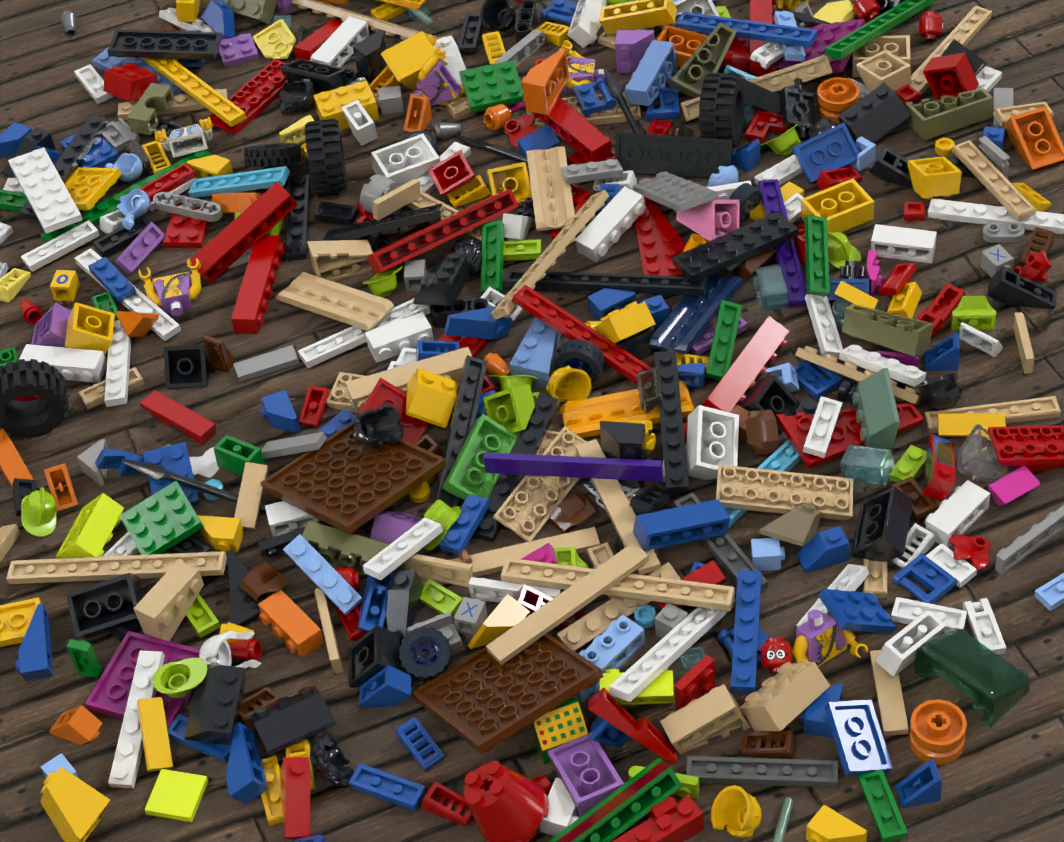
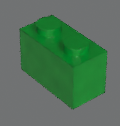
M225 435L213 448L217 466L242 477L246 462L264 465L261 448L229 435Z

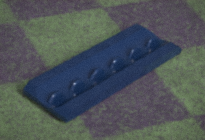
M715 273L707 276L708 287L705 295L698 297L685 295L652 335L649 346L687 354L718 315L721 301H729L744 283V278L735 276L725 277Z

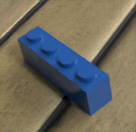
M717 499L637 515L633 534L643 551L725 535L727 534L731 518L720 500Z

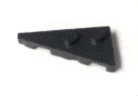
M231 549L227 551L232 623L244 627L259 618L261 612L258 604L265 600L267 596L264 595L256 601L239 587L249 572Z

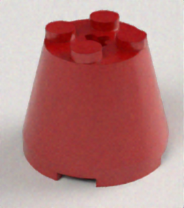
M498 761L482 765L475 771H470L465 777V800L481 835L487 842H529L537 835L535 833L536 829L541 824L543 818H547L549 813L548 796L537 782L500 764Z

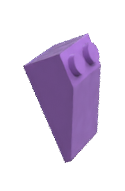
M590 733L547 751L558 778H561L576 805V812L579 818L624 784L600 744L590 739Z

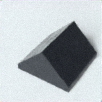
M205 345L163 347L166 388L208 386L211 364Z

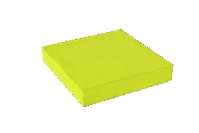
M161 769L145 807L146 815L193 822L208 783L207 776Z

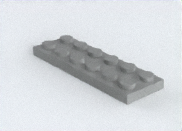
M667 171L658 173L657 177L652 179H642L639 181V184L633 186L635 192L678 212H683L717 199L714 190L670 174Z

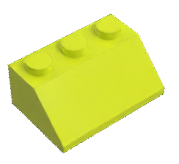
M104 493L81 509L55 558L102 557L104 545L113 537V528L122 520L120 515L124 507Z
M667 668L631 702L613 697L620 705L675 703L673 670H668ZM619 669L605 670V673H603L604 677L600 679V690L604 687L609 692V686L625 672L620 673Z

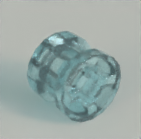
M839 299L833 303V317L837 325L843 326L846 307L853 303L845 299Z

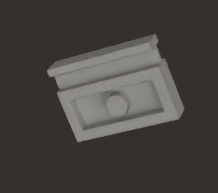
M121 117L118 118L119 121L110 122L101 134L117 152L133 145L132 142L140 141L138 134L131 132L129 125Z
M986 136L979 138L981 144L978 145V149L1008 179L1009 163L1007 161L1010 160V156Z

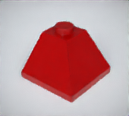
M461 150L428 169L442 197L476 177Z

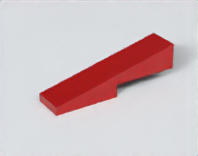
M332 19L294 47L296 58L311 61L310 57L341 26L343 21Z
M947 283L927 310L923 309L916 318L917 320L933 323L931 338L950 319L952 311L957 308L962 297L966 296L964 290Z
M155 390L140 402L142 408L168 427H176L201 446L216 434V424Z
M604 687L589 699L588 709L671 764L677 761V750L645 716L636 721Z

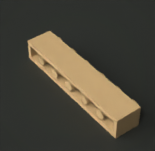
M461 348L346 382L355 414L360 412L380 377L407 393V383L417 368L450 378L459 384L464 360L467 355L472 357L469 348Z

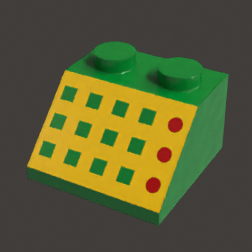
M577 698L561 703L553 711L542 715L532 723L534 741L544 765L551 763L547 751L588 734Z

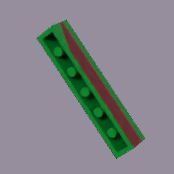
M657 758L548 842H610L650 812L651 807L668 798L683 785L672 768L663 760Z

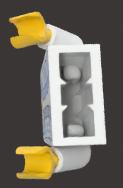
M210 117L205 120L200 119L201 127L199 124L175 129L169 138L166 136L165 129H162V131L155 130V140L160 142L165 150L171 151L173 158L208 149L206 141H210L213 137V125Z

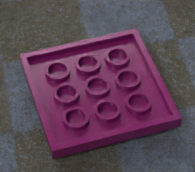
M852 19L846 22L801 27L818 31V37L811 48L803 47L806 55L804 62L825 55L826 47L866 24L865 20ZM852 53L841 60H835L828 56L832 72H843ZM784 56L776 71L802 62L787 61Z
M128 631L85 702L86 709L124 719L140 651L163 652L165 655L164 665L188 658H199L200 649ZM195 688L182 698H172L167 694L156 692L155 698L162 697L167 729L178 714L182 713Z

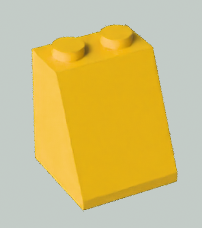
M421 31L383 51L381 55L397 80L413 91H416L418 89L419 72L423 64L431 56H434L437 41L433 35H428ZM442 49L438 50V56L443 54L444 51ZM445 57L438 59V62L442 61L445 66L448 64Z
M60 767L56 773L52 771L43 783L45 785L41 790L43 796L40 803L64 842H85L103 818L110 799L63 767Z

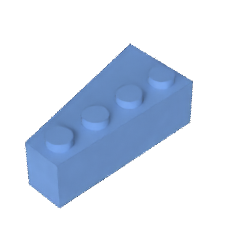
M652 40L650 46L647 47L645 55L639 61L636 71L632 74L631 80L625 86V95H627L629 104L650 106L658 97L659 89L663 90L666 87L665 83L669 82L673 74L678 72L679 68L673 42Z
M535 317L509 364L511 376H534L537 378V381L532 382L531 386L546 390L549 378L554 373L561 334Z

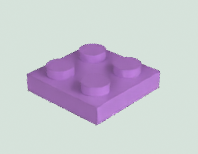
M251 33L223 39L218 49L224 68L259 59Z

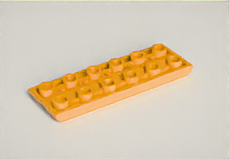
M679 380L682 418H685L694 410V406L686 383ZM657 385L565 403L560 407L564 426L582 439L601 435L600 421L628 422L633 420H650L652 424L661 423Z

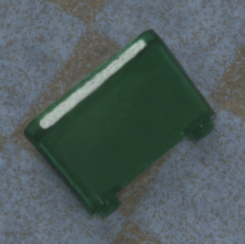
M954 628L922 643L916 649L914 673L923 679L929 674L933 679L938 675L973 699V708L977 710L980 707L984 713L982 722L991 728L1029 693V677L1023 670L1014 667L971 637L964 629Z

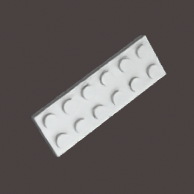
M45 148L37 149L8 160L45 233L82 221V216Z

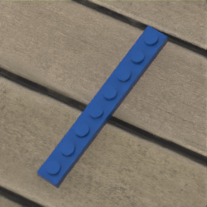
M683 12L675 23L678 28L710 34L721 22L737 31L734 36L736 38L810 48L818 37L816 29Z

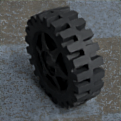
M279 143L245 147V166L269 167L300 163V144Z

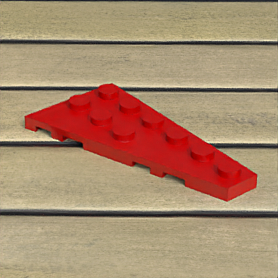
M643 196L646 209L634 221L643 275L686 277L673 265L672 261L673 257L683 252L686 246L685 242L657 204Z
M913 403L896 404L900 420L897 434L923 424L924 418ZM853 408L840 410L825 458L803 452L815 414L805 415L804 412L796 413L795 416L776 414L777 423L808 469L865 447V442L861 441L860 438L861 423H857V410H853Z

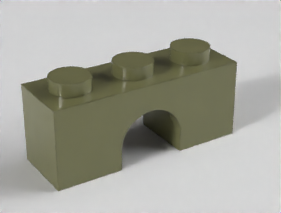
M156 83L149 85L127 116V123L131 132L146 135L153 133L159 124L156 111L167 112L175 101L171 86Z

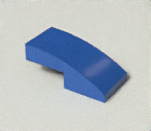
M102 449L95 464L97 469L117 468L119 475H140L141 472L124 464L122 461L127 459L145 462V460L139 455L126 451Z

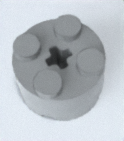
M380 174L373 175L370 178L371 182L369 184L365 183L362 188L360 204L363 205L365 211L373 214V201L400 187L401 184ZM401 208L387 216L400 213Z

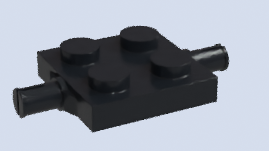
M797 78L794 80L795 89L784 87L781 90L782 116L784 126L794 127L798 124L795 128L799 130V139L804 141L807 140L806 130L809 131L810 124H814L819 119L817 94L805 91L802 79Z

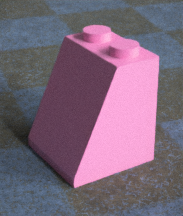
M711 200L683 212L676 211V220L707 240L712 241L716 237L723 236L739 228V200Z

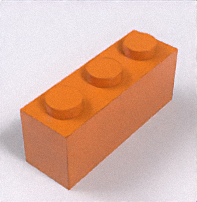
M281 589L258 604L261 612L259 618L265 626L269 625L275 636L279 640L283 639L292 653L296 652L303 659L324 644L321 629Z

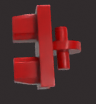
M1041 250L1038 254L1031 252L1026 257L1027 264L1024 267L1016 266L1012 270L1034 282L1038 279L1045 282L1048 279L1046 272L1052 267V264L1047 259L1046 252Z

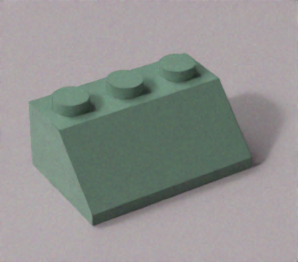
M883 368L859 382L856 392H853L852 396L853 404L857 405L858 409L856 411L857 423H861L860 438L861 441L865 442L866 450L893 448L900 423L888 368Z

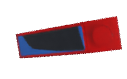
M930 433L922 495L942 502L947 498L955 484L956 466L951 440Z

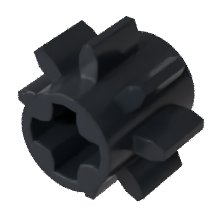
M845 261V266H840V277H844V279L865 278V267H861L860 261Z

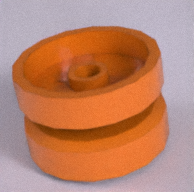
M835 77L824 80L817 89L819 118L832 119L840 125L838 115L859 101V86L848 78Z
M937 699L928 700L920 704L913 711L909 742L911 750L919 759L926 763L932 759L936 765H942L956 760L962 754L965 745L967 722L961 709L949 701Z

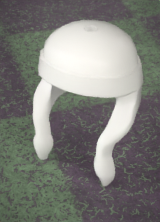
M228 631L210 637L201 646L199 658L204 660L208 669L218 665L231 666V650L226 640H248L255 633L251 631H245L244 633ZM249 660L234 667H243L244 670L247 667L256 668L261 665V662Z

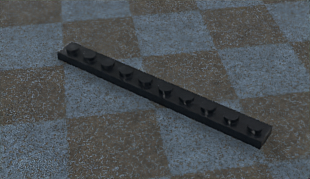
M509 270L504 280L505 288H513L527 270ZM545 271L546 275L534 284L536 287L533 290H571L573 292L591 291L595 293L604 288L634 291L636 294L691 295L698 297L705 295L708 287V278L705 277L692 282L688 277Z

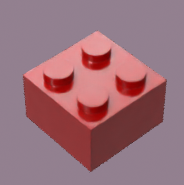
M965 53L931 58L923 70L936 100H941V96L945 95L957 97L961 92L976 90L979 85Z
M126 63L124 66H113L111 69L105 70L103 91L128 102L136 101L142 97L144 91L151 83H156L157 75L150 72L149 69L137 67L134 63Z

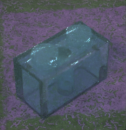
M773 265L756 268V277H752L754 289H758L756 291L757 302L762 304L763 311L788 308V291L781 266Z
M848 445L840 462L843 478L881 485L887 484L895 466L891 450Z

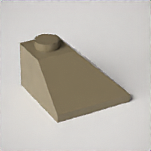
M810 504L799 505L761 528L759 534L804 546L816 536L822 511L815 510V506Z

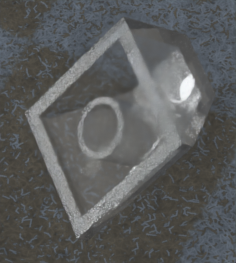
M976 425L957 452V470L972 481L995 482L1008 474V466L999 464L988 431L981 425Z

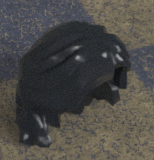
M302 78L299 81H294L296 85L288 82L284 83V90L279 92V97L281 98L279 110L282 114L307 112L315 105L313 95L317 94V90L311 79Z
M475 237L470 239L460 238L456 241L454 247L451 248V253L467 255L468 278H470L472 275H478L481 272L482 241L475 239Z
M386 403L375 411L367 409L357 415L354 419L353 429L355 440L362 445L372 448L382 446L385 443H397V439L403 437V425L398 424L401 422V419L398 418L399 412Z
M329 731L324 732L323 736L320 735L310 750V760L313 769L336 786H348V782L355 772L351 767H344L350 761L345 758L343 751L337 746L335 738Z

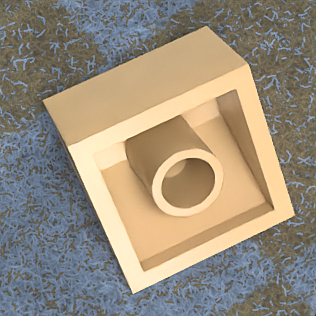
M887 50L856 64V68L870 93L883 83L893 91L907 84L911 85V65Z

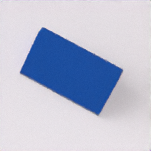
M545 125L519 139L518 151L522 155L527 156L526 151L554 148L560 144V141L551 127Z

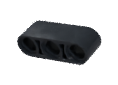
M525 0L520 4L515 23L516 43L536 28L537 10L536 3L533 0Z
M484 298L457 299L454 306L430 305L432 325L437 328H445L448 315L489 308V303Z

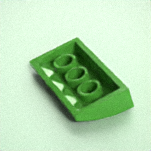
M482 414L476 419L442 489L463 500H466L469 494L489 498L500 474L486 473L483 461L484 452L511 453L518 436Z

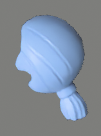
M123 153L115 164L108 163L105 165V168H119L122 175L118 179L123 182H132L141 175L143 164L137 155Z
M734 165L728 167L719 166L720 172L717 174L713 173L710 176L706 187L738 183L737 168Z
M133 189L127 195L121 196V203L117 205L120 213L126 216L122 225L127 230H131L134 226V219L143 216L149 208V197L140 189Z

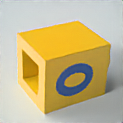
M57 270L50 285L54 300L74 302L80 282L76 271Z

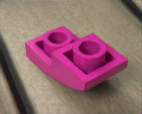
M873 250L868 252L866 279H869V292L871 295H875L877 288H880L883 282V275H880V260H877V251Z

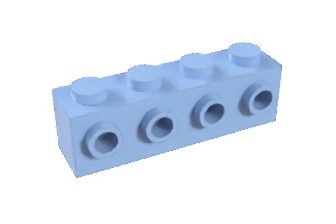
M622 615L617 621H613L602 635H598L586 650H582L579 654L599 667L602 673H605L607 669H619L645 644L644 629ZM600 679L594 685L577 693L574 698L583 703L600 687Z

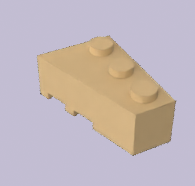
M368 240L307 241L315 276L334 282L373 271L366 255L373 253Z
M178 560L134 607L145 635L166 641L171 640L204 586L199 570Z
M724 684L711 689L706 695L692 700L687 706L670 713L660 721L671 744L679 754L708 744L707 739L721 735L722 738L730 736L729 731L740 727L744 730L751 728L746 717L739 709L740 706Z

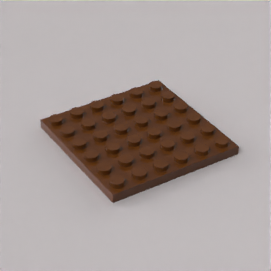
M354 421L328 437L319 450L304 453L260 482L263 487V491L347 534H351L447 465L444 458L401 438L397 439V443H385L374 448L362 445L354 438Z
M546 633L503 665H500L484 647L411 693L416 702L483 754L493 749L495 745L506 738L512 737L520 729L534 723L542 715L553 711L558 705L573 698L583 689L594 685L596 681L604 676L599 667Z

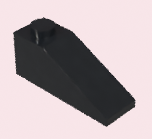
M36 127L23 138L12 159L36 150L35 146L56 150L51 133ZM8 164L3 172L4 176L16 178Z
M885 146L875 157L868 172L885 182L913 189L907 165L908 159Z
M1002 266L989 280L987 296L1007 305L1053 310L1056 307L1057 292Z
M394 570L388 589L385 629L399 635L400 645L402 639L406 637L407 628L413 626L424 587L416 571Z

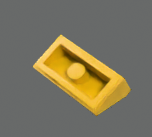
M1011 183L1036 208V211L1042 212L1051 207V202L1026 184Z
M843 281L840 282L835 291L836 295L856 305L874 309L878 302V299Z
M907 283L899 295H893L887 312L913 318L922 295V291L917 283Z

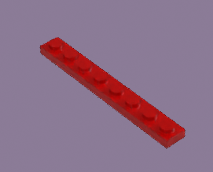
M524 285L513 295L512 302L569 340H585L597 346L602 351L603 357H605L604 362L640 387L653 386L657 383L656 370L527 285Z

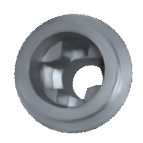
M64 11L60 16V23L66 35L73 37L76 35L77 16L72 11Z
M437 122V124L432 126V133L436 140L442 141L461 134L460 123Z

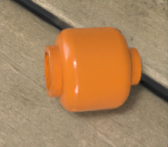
M499 104L487 108L483 120L489 129L497 131L504 129L505 123L512 118V113L505 105Z

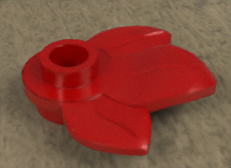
M523 115L518 120L510 119L505 123L504 131L513 146L518 148L519 139L538 130L532 125L535 121V116Z
M959 534L949 539V542L956 546L953 553L955 560H971L977 571L984 569L989 564L988 552L991 546L984 537H969Z

